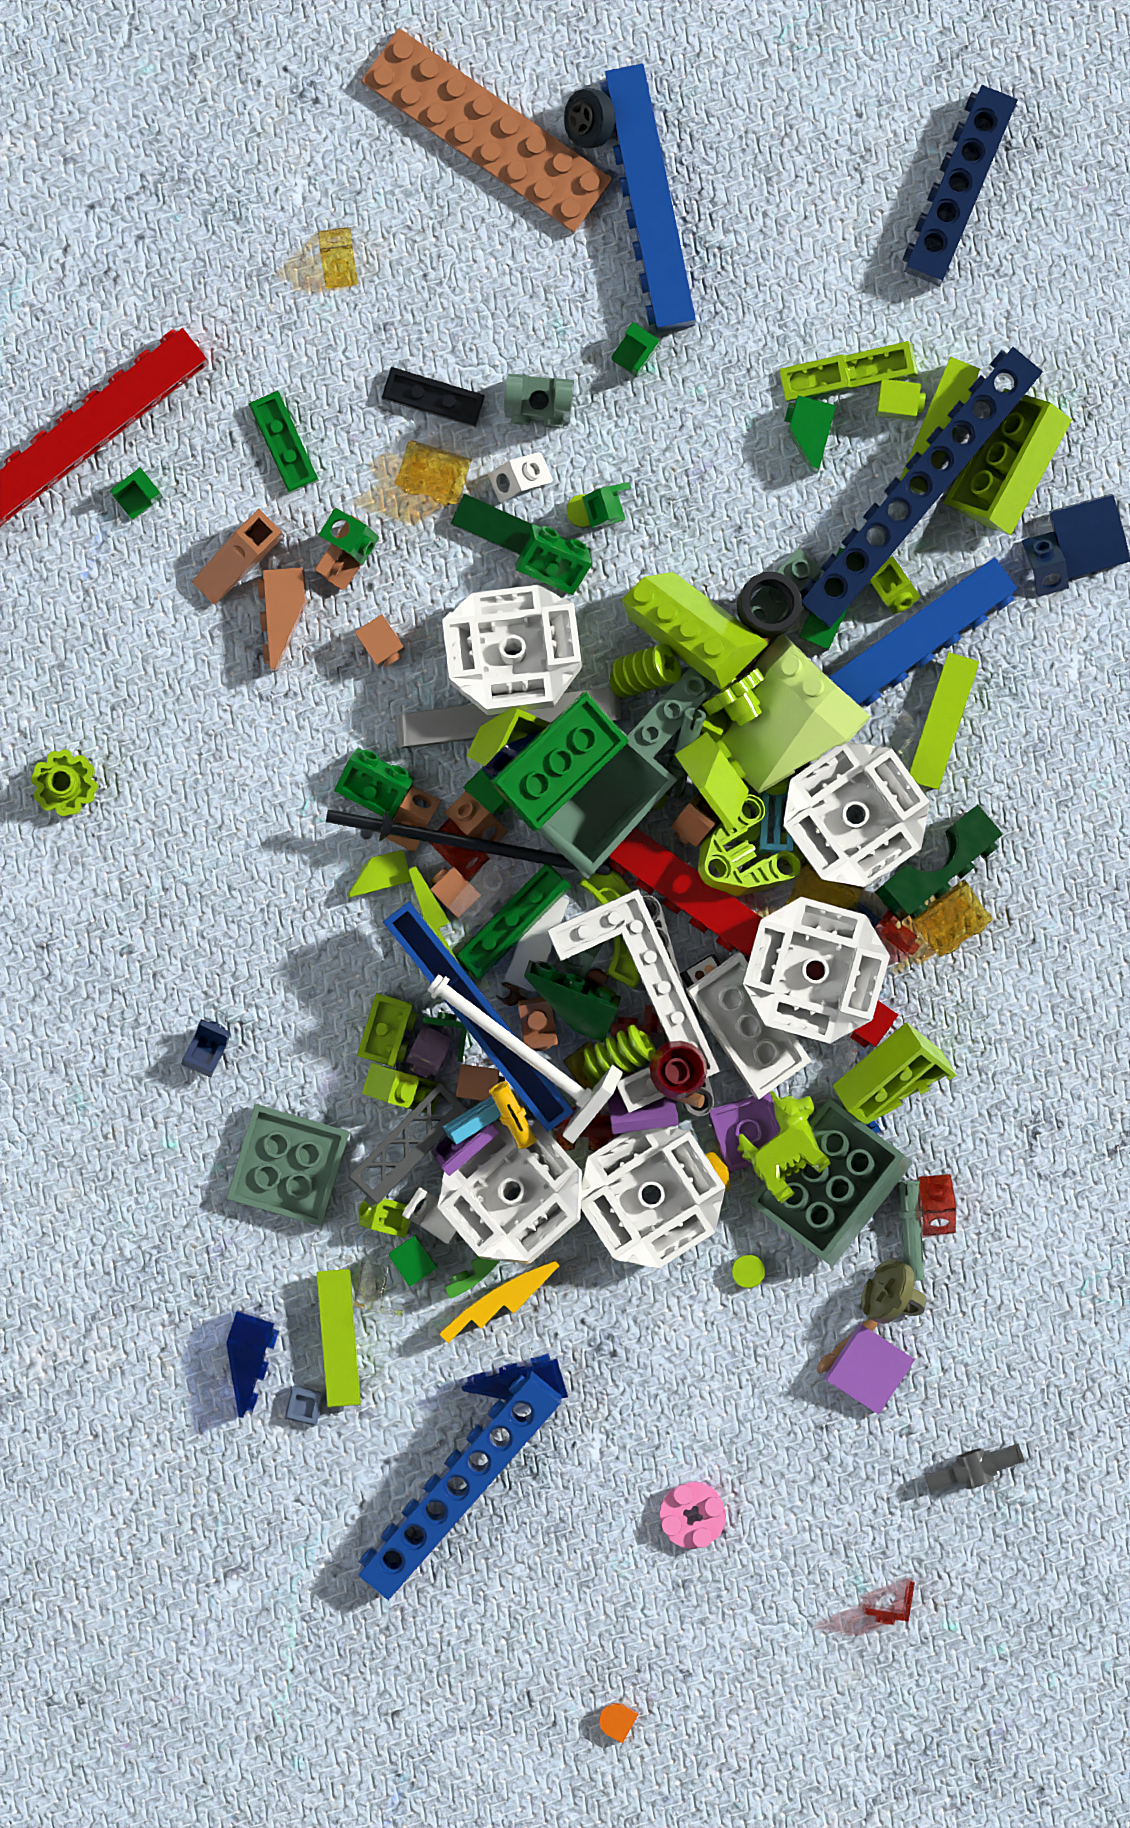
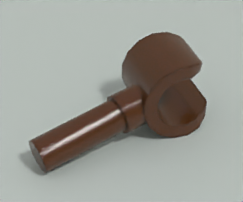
M595 968L585 978V982L596 987L603 986L609 976L601 969Z
M506 982L501 985L510 989V994L506 998L496 995L497 999L507 1006H514L518 1004L517 1001L527 999L525 996L520 995L517 988Z

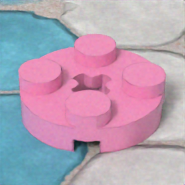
M690 1481L679 1484L668 1491L660 1506V1519L663 1531L672 1542L684 1548L707 1547L719 1537L725 1525L726 1513L723 1501L712 1487L702 1482ZM693 1506H697L699 1508L698 1513L702 1515L701 1520H695L693 1524L687 1523L688 1518L683 1515L685 1509L691 1510Z

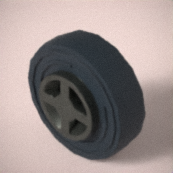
M594 88L576 91L570 96L564 111V126L569 139L575 145L583 148L603 146L610 139L615 124V112L610 98L603 91Z

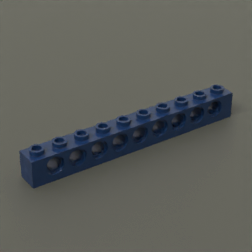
M1012 347L1008 353L1002 349L989 364L994 368L987 378H984L982 375L978 377L968 389L973 394L965 404L960 400L947 415L952 419L944 430L938 426L926 440L930 447L922 455L917 451L905 465L910 470L902 480L897 477L894 478L884 490V493L888 495L881 506L874 502L863 516L867 521L860 531L855 528L850 531L841 542L846 548L838 557L832 553L820 567L825 572L817 582L811 578L800 591L801 596L804 597L802 599V607L827 628L830 629L1043 373L1040 368L1016 348ZM996 377H1007L1011 382V390L1007 393L999 392L994 385ZM979 401L987 403L990 407L989 417H977L973 412L974 403ZM956 427L965 428L969 433L968 442L964 444L956 443L952 438V430ZM941 452L946 455L948 465L945 469H936L932 466L930 458L933 453ZM922 478L927 484L926 493L922 495L914 494L909 488L911 479ZM893 503L902 504L906 510L905 518L902 520L892 519L888 514L889 505ZM877 528L884 533L885 541L882 545L874 546L868 542L867 532L870 529ZM858 554L862 557L864 566L860 571H851L847 568L846 557L848 555ZM829 579L840 581L843 587L841 595L837 597L829 596L824 589L825 582Z

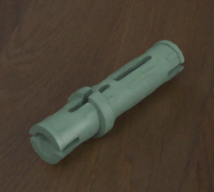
M695 708L686 709L674 756L670 757L667 769L677 779L673 785L676 787L673 798L683 796L687 777L689 776L675 754L699 738L706 719V714L701 709H698L695 720H693ZM673 786L665 793L669 797L671 796Z
M904 1180L898 1182L901 1210L897 1211L898 1218H901L903 1260L905 1264L911 1266L914 1272V1281L925 1280L921 1217H924V1210L920 1208V1180Z

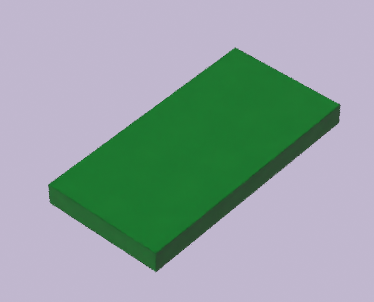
M587 691L582 692L505 766L490 783L529 828L535 832L608 763L629 740Z

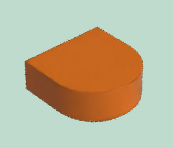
M610 1703L600 1713V1727L606 1735L623 1744L639 1714L624 1704Z

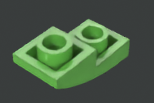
M475 1253L477 1258L471 1260L474 1274L469 1275L468 1270L449 1277L451 1283L445 1286L449 1298L452 1299L482 1281L500 1261L481 1259Z

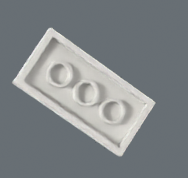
M737 952L685 991L756 1099H760L809 1064L811 1060L793 1033L764 1025L742 985L748 962L742 953Z

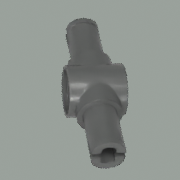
M1019 1443L992 1452L978 1448L956 1456V1461L951 1462V1466L927 1474L925 1479L931 1494L956 1485L960 1487L965 1486L966 1489H973L994 1480L993 1476L998 1475L997 1471L1023 1463L1025 1460Z

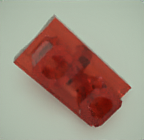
M601 1110L579 1135V1137H588V1150L597 1151L608 1143L609 1138L614 1137L610 1116L601 1115ZM573 1113L553 1128L557 1143L563 1150L567 1151L575 1149L576 1140L574 1143H571L562 1136Z

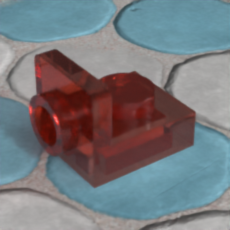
M888 910L879 921V924L883 927L878 933L905 955L912 957L920 947L915 942L917 936L904 925L897 928L895 924L898 922V919Z
M645 1005L644 1025H638V1018L618 1017V1023L611 1024L610 1036L617 1037V1032L621 1030L629 1037L628 1027L634 1025L639 1031L644 1032L650 1038L651 1032L657 1033L658 1016L656 1013H652V1006Z

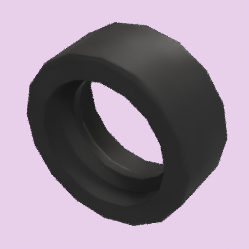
M762 572L753 576L744 585L737 599V615L741 623L762 638H775L786 633L797 621L802 609V598L797 585L789 577L778 572ZM771 586L779 589L786 596L788 611L781 621L765 623L752 613L750 600L752 594L757 589Z

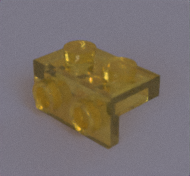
M410 439L394 484L401 487V490L411 495H419L421 493L432 497L433 501L442 505L457 504L462 496L472 459Z
M803 863L796 877L791 895L784 906L800 897L856 912L864 887L821 880L811 865Z
M964 879L940 898L928 904V908L914 920L911 918L928 946L939 957L957 950L963 941L972 935L981 933L987 924L993 920L990 913L984 909Z

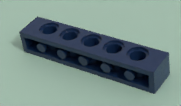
M981 85L978 94L971 91L964 108L965 111L970 112L965 124L962 122L958 123L952 140L957 142L953 154L946 152L939 170L945 172L941 183L934 182L927 201L932 202L928 214L921 212L914 231L920 234L916 244L909 242L902 261L907 262L904 272L941 286L1018 99L984 85ZM986 118L991 124V129L988 131L978 130L974 120ZM965 148L975 149L978 152L979 159L972 162L967 161L962 156V150ZM952 178H961L966 183V189L961 192L954 191L950 187L949 181ZM940 208L950 209L954 214V219L949 222L941 221L937 216V210ZM928 238H936L940 241L942 248L938 252H930L926 249L924 241Z

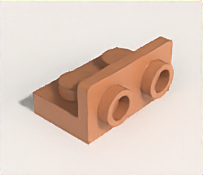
M345 522L336 538H343L348 534L349 524ZM331 544L316 566L315 571L339 589L346 590L362 565L356 562L347 552Z

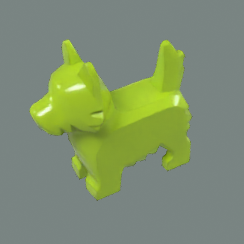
M772 1090L770 1095L774 1103L775 1116L780 1126V1132L759 1149L743 1134H740V1145L737 1147V1151L742 1152V1157L752 1163L757 1176L766 1183L768 1190L782 1204L794 1194L793 1190L785 1182V1175L791 1176L793 1171L797 1174L799 1168L804 1169L806 1164H809L820 1173L831 1163L819 1149L812 1128L808 1124L807 1119L814 1111L812 1098L806 1096L796 1099L790 1095L779 1098Z

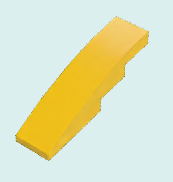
M552 1260L524 1271L493 1288L465 1308L440 1331L439 1335L446 1342L450 1343L471 1320L482 1328L503 1305L514 1314L560 1264L556 1260Z

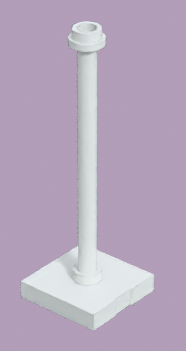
M438 974L427 989L433 999L438 995L577 1100L575 1104L578 1105V1108L574 1111L562 1135L571 1143H574L613 1095L623 1072L612 1065L592 1090L588 1087L586 1089L582 1088L447 985L450 980L446 976L443 978Z

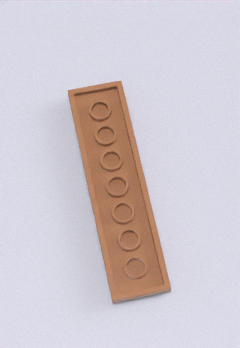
M400 28L361 80L364 86L573 234L576 233L612 182L610 176Z

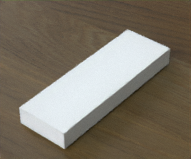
M561 897L519 940L504 979L505 982L535 993L536 989L524 977L529 960L547 962L553 946L547 930L562 923L570 900Z

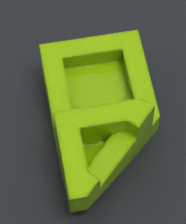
M404 850L370 858L367 863L362 865L356 881L347 892V897L352 898L411 882Z

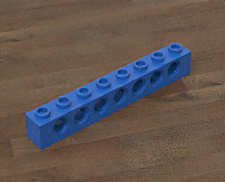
M530 1371L526 1377L520 1375L508 1389L511 1392L510 1396L504 1402L499 1399L487 1413L490 1417L489 1420L482 1427L477 1424L470 1431L465 1439L468 1441V1444L461 1452L455 1449L444 1462L447 1468L441 1475L438 1476L434 1473L422 1488L426 1492L417 1501L415 1498H412L401 1513L404 1517L399 1523L395 1525L391 1522L381 1534L380 1538L383 1541L376 1549L369 1547L358 1562L361 1566L358 1576L388 1601L561 1404L562 1396L533 1371ZM518 1403H524L530 1407L531 1412L526 1416H519L513 1411V1407ZM496 1428H503L507 1430L509 1437L506 1440L499 1441L492 1436L491 1432ZM479 1452L484 1454L488 1461L483 1465H476L470 1460V1456L473 1453ZM459 1477L465 1481L466 1487L456 1490L449 1485L448 1481L451 1478ZM431 1502H439L444 1506L445 1511L440 1514H433L428 1510L427 1505ZM416 1526L422 1530L423 1536L416 1539L411 1538L407 1535L406 1529ZM388 1551H396L401 1555L402 1560L392 1563L385 1558L384 1554Z

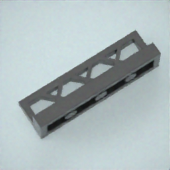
M441 1083L349 1175L348 1178L367 1196L364 1201L373 1209L446 1135L442 1126L468 1111ZM438 1094L453 1107L445 1116H431V1101ZM426 1107V1116H418ZM412 1121H426V1136L423 1139H408V1125ZM431 1121H439L431 1130ZM403 1131V1139H395ZM389 1144H404V1158L400 1162H386L385 1148ZM409 1144H417V1145L409 1152ZM381 1154V1162H373ZM381 1167V1182L374 1189L359 1177L366 1168ZM386 1167H395L386 1176Z

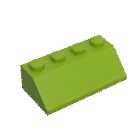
M1004 388L1002 393H1007L1010 390ZM1024 395L961 470L944 504L990 529L1011 536L1072 419L1051 402Z
M674 572L645 576L622 598L630 621L659 643L668 645L676 656L721 690L768 645L767 641Z

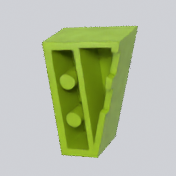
M906 1022L832 1086L847 1111L866 1125L902 1106V1099L917 1091L922 1095L930 1091L928 1087L930 1084L945 1076L950 1080L958 1075L942 1050Z

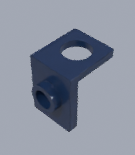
M1054 532L1022 540L1023 548L1033 570L1037 596L1040 597L1068 589L1066 560ZM1048 575H1060L1059 580L1055 584H1042L1044 578Z

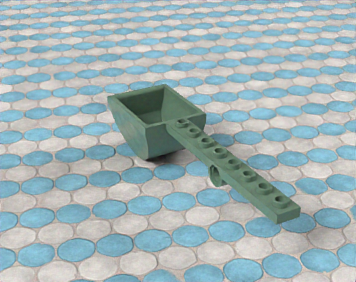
M797 548L777 572L789 577L797 585L800 592L811 578L814 580L821 573L822 569L801 549ZM764 586L750 600V608L760 621L775 623L788 609V601L779 589ZM691 666L681 676L680 681L669 689L629 735L621 730L629 742L536 831L580 870V874L585 878L589 879L677 781L653 757L682 726L686 709L693 707L696 711L717 688L715 684ZM514 811L515 815L520 820H522L521 817Z

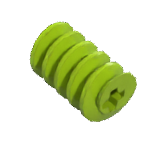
M658 644L655 647H648L636 653L619 656L615 659L613 670L610 673L609 682L611 690L621 698H628L641 692H648L651 689H658L661 686L677 683L681 678V666L672 649L666 644Z
M630 1025L628 1027L629 1037L624 1031L620 1030L617 1032L618 1043L613 1037L609 1036L606 1038L607 1048L601 1042L595 1044L596 1054L590 1048L584 1049V1071L591 1085L595 1087L612 1065L623 1072L621 1076L623 1077L626 1072H633L637 1066L643 1067L648 1063V1060L651 1061L656 1049L648 1035L639 1031L634 1025Z

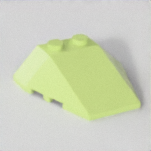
M784 634L778 636L759 657L755 668L757 667L764 677L763 681L752 688L760 702L758 706L762 713L742 726H739L736 720L732 721L730 718L720 737L732 754L727 760L732 762L736 759L746 774L743 779L758 793L794 774V770L809 761L814 762L822 757L821 754L837 745L840 747L849 742L871 718L865 710L829 679Z

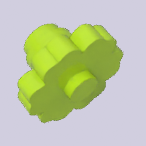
M756 667L737 679L735 677L723 690L720 689L704 701L702 706L708 715L724 708L731 720H736L739 726H742L762 713L758 706L760 702L752 688L763 681L764 677Z
M67 749L60 750L59 752L52 751L47 756V763L39 762L35 765L31 782L38 788L35 790L33 797L45 811L56 809L58 815L62 817L78 815L82 811V804H91L95 800V794L99 789V785L92 778L96 773V769L90 764L87 757L83 755L74 757L72 752Z

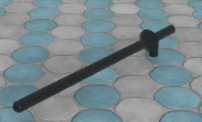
M327 810L325 822L361 829L360 836L363 839H370L374 832H379V842L389 835L580 871L562 854L397 823L391 820L386 811L384 812L383 820ZM603 862L593 874L608 876L612 872V867L610 864Z

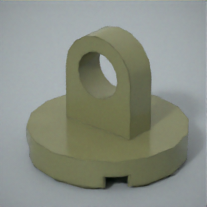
M889 1259L878 1265L874 1270L877 1274L873 1280L868 1279L863 1289L862 1310L864 1314L879 1324L889 1323L900 1314L908 1316L923 1314L927 1298L922 1292L914 1289V1272L911 1266L898 1259Z

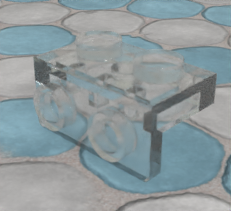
M490 859L449 905V910L471 929L476 925L482 929L494 915L490 910L491 907L498 900L504 904L516 890L511 885L516 879L493 859Z

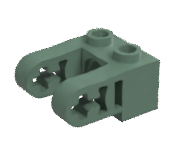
M508 374L504 399L505 418H511V423L518 425H530V421L534 420L544 421L543 426L563 428V423L570 424L574 380ZM534 395H544L549 401L548 405L542 410L532 408L529 402Z

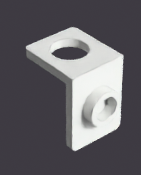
M540 452L509 460L488 474L500 503L508 501L522 491L547 485L553 481L543 455ZM502 473L508 477L510 482L508 492L503 490L500 484Z
M419 1188L405 1208L402 1216L420 1225L450 1245L458 1234L457 1230L437 1208L439 1198ZM424 1199L421 1209L414 1213L416 1205Z

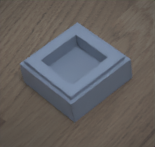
M292 1386L284 1419L317 1426L325 1393Z

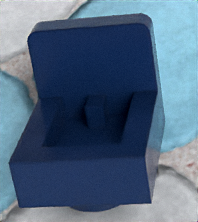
M201 1019L181 1065L211 1078L228 1045L231 1033L217 1022H207Z

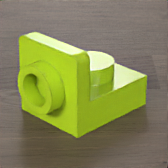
M893 556L887 559L870 580L893 615L909 609L921 597Z
M384 1198L373 1209L363 1200L358 1210L359 1225L371 1230L406 1238L410 1220L402 1216V1213L408 1204Z

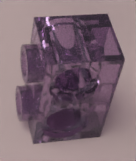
M423 1025L406 1059V1062L412 1064L410 1071L425 1078H429L431 1073L438 1075L455 1039Z

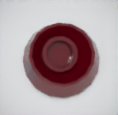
M671 1041L659 1047L653 1055L649 1067L650 1078L655 1088L663 1095L674 1099L688 1098L697 1093L703 1086L707 1076V1064L702 1052L693 1044L685 1041Z

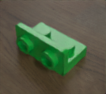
M532 524L529 528L530 539L515 563L516 571L574 595L592 566L588 547L577 539L568 540L559 536L550 527L543 526L541 528Z
M357 748L349 758L334 792L382 817L386 811L391 820H393L415 778L409 775L404 768L390 765L380 760L379 756L374 752Z

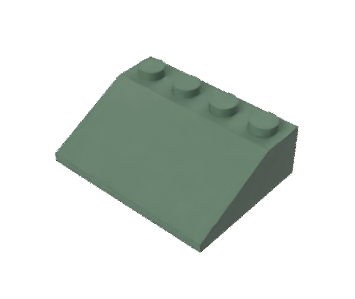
M828 1098L809 1125L812 1128L819 1149L826 1155L831 1164L820 1173L809 1164H806L804 1169L799 1168L797 1174L793 1171L791 1176L785 1175V1182L793 1190L794 1194L782 1204L768 1190L765 1182L756 1191L749 1203L833 1267L913 1162Z

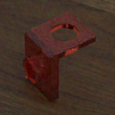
M451 818L438 829V831L467 836ZM429 842L452 867L458 870L465 881H468L490 859L483 852ZM478 857L474 865L466 869L468 863Z
M951 1174L918 1177V1180H920L919 1190L923 1211V1236L956 1233V1203ZM936 1219H946L949 1221L941 1227H935L930 1224Z
M907 1577L902 1610L863 1604V1613L876 1616L875 1621L883 1624L894 1625L895 1620L909 1622L915 1585L914 1580Z

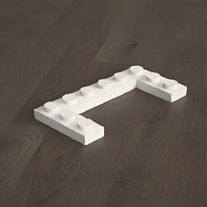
M639 889L547 930L560 961L621 934L669 1042L685 1041L697 1047L706 1060V1078L720 1072ZM650 1066L620 1079L616 1086L629 1113L665 1097L655 1088L650 1078Z

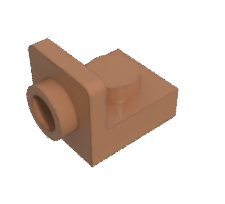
M543 997L517 1001L524 1044L535 1051H543L553 1045H557L553 1011L548 1002Z

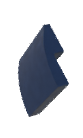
M1113 494L1049 511L1054 535L1066 560L1068 579L1130 562L1126 537Z

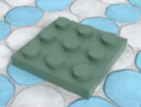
M255 1103L227 1199L322 1227L350 1131Z

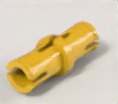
M507 1081L500 1082L491 1087L489 1094L501 1113L500 1120L503 1125H507L517 1143V1147L524 1149L534 1144L537 1137L533 1134L525 1118L526 1111L522 1105L517 1103ZM507 1105H509V1107H510V1109H511L513 1115L515 1116V1118H516V1120H517V1122H518V1124H519L518 1126H517V1124H516V1122H515L513 1116L511 1115V1113H510V1111H509Z

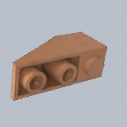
M258 509L234 532L192 580V583L216 605L285 537L283 532Z
M303 567L263 570L264 579H258L259 599L265 598L266 611L260 612L261 630L268 632V644H263L264 664H270L272 672L278 671L307 605L305 571Z

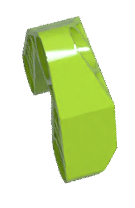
M747 795L744 802L751 804L755 808L756 816L754 819L746 818L741 811L735 827L730 831L719 819L701 843L698 865L701 879L708 886L734 896H742L782 886L795 878L801 869L800 860L795 853L784 850L767 860L765 858L744 872L739 873L737 868L757 856L754 852L756 848L745 840L727 852L724 849V846L736 840L763 819L765 806L763 801L755 795ZM778 859H785L790 863L791 873L789 875L780 873L777 868ZM709 863L717 868L720 878L710 874L708 870Z

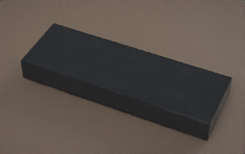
M391 367L381 398L385 401L476 428L485 395Z

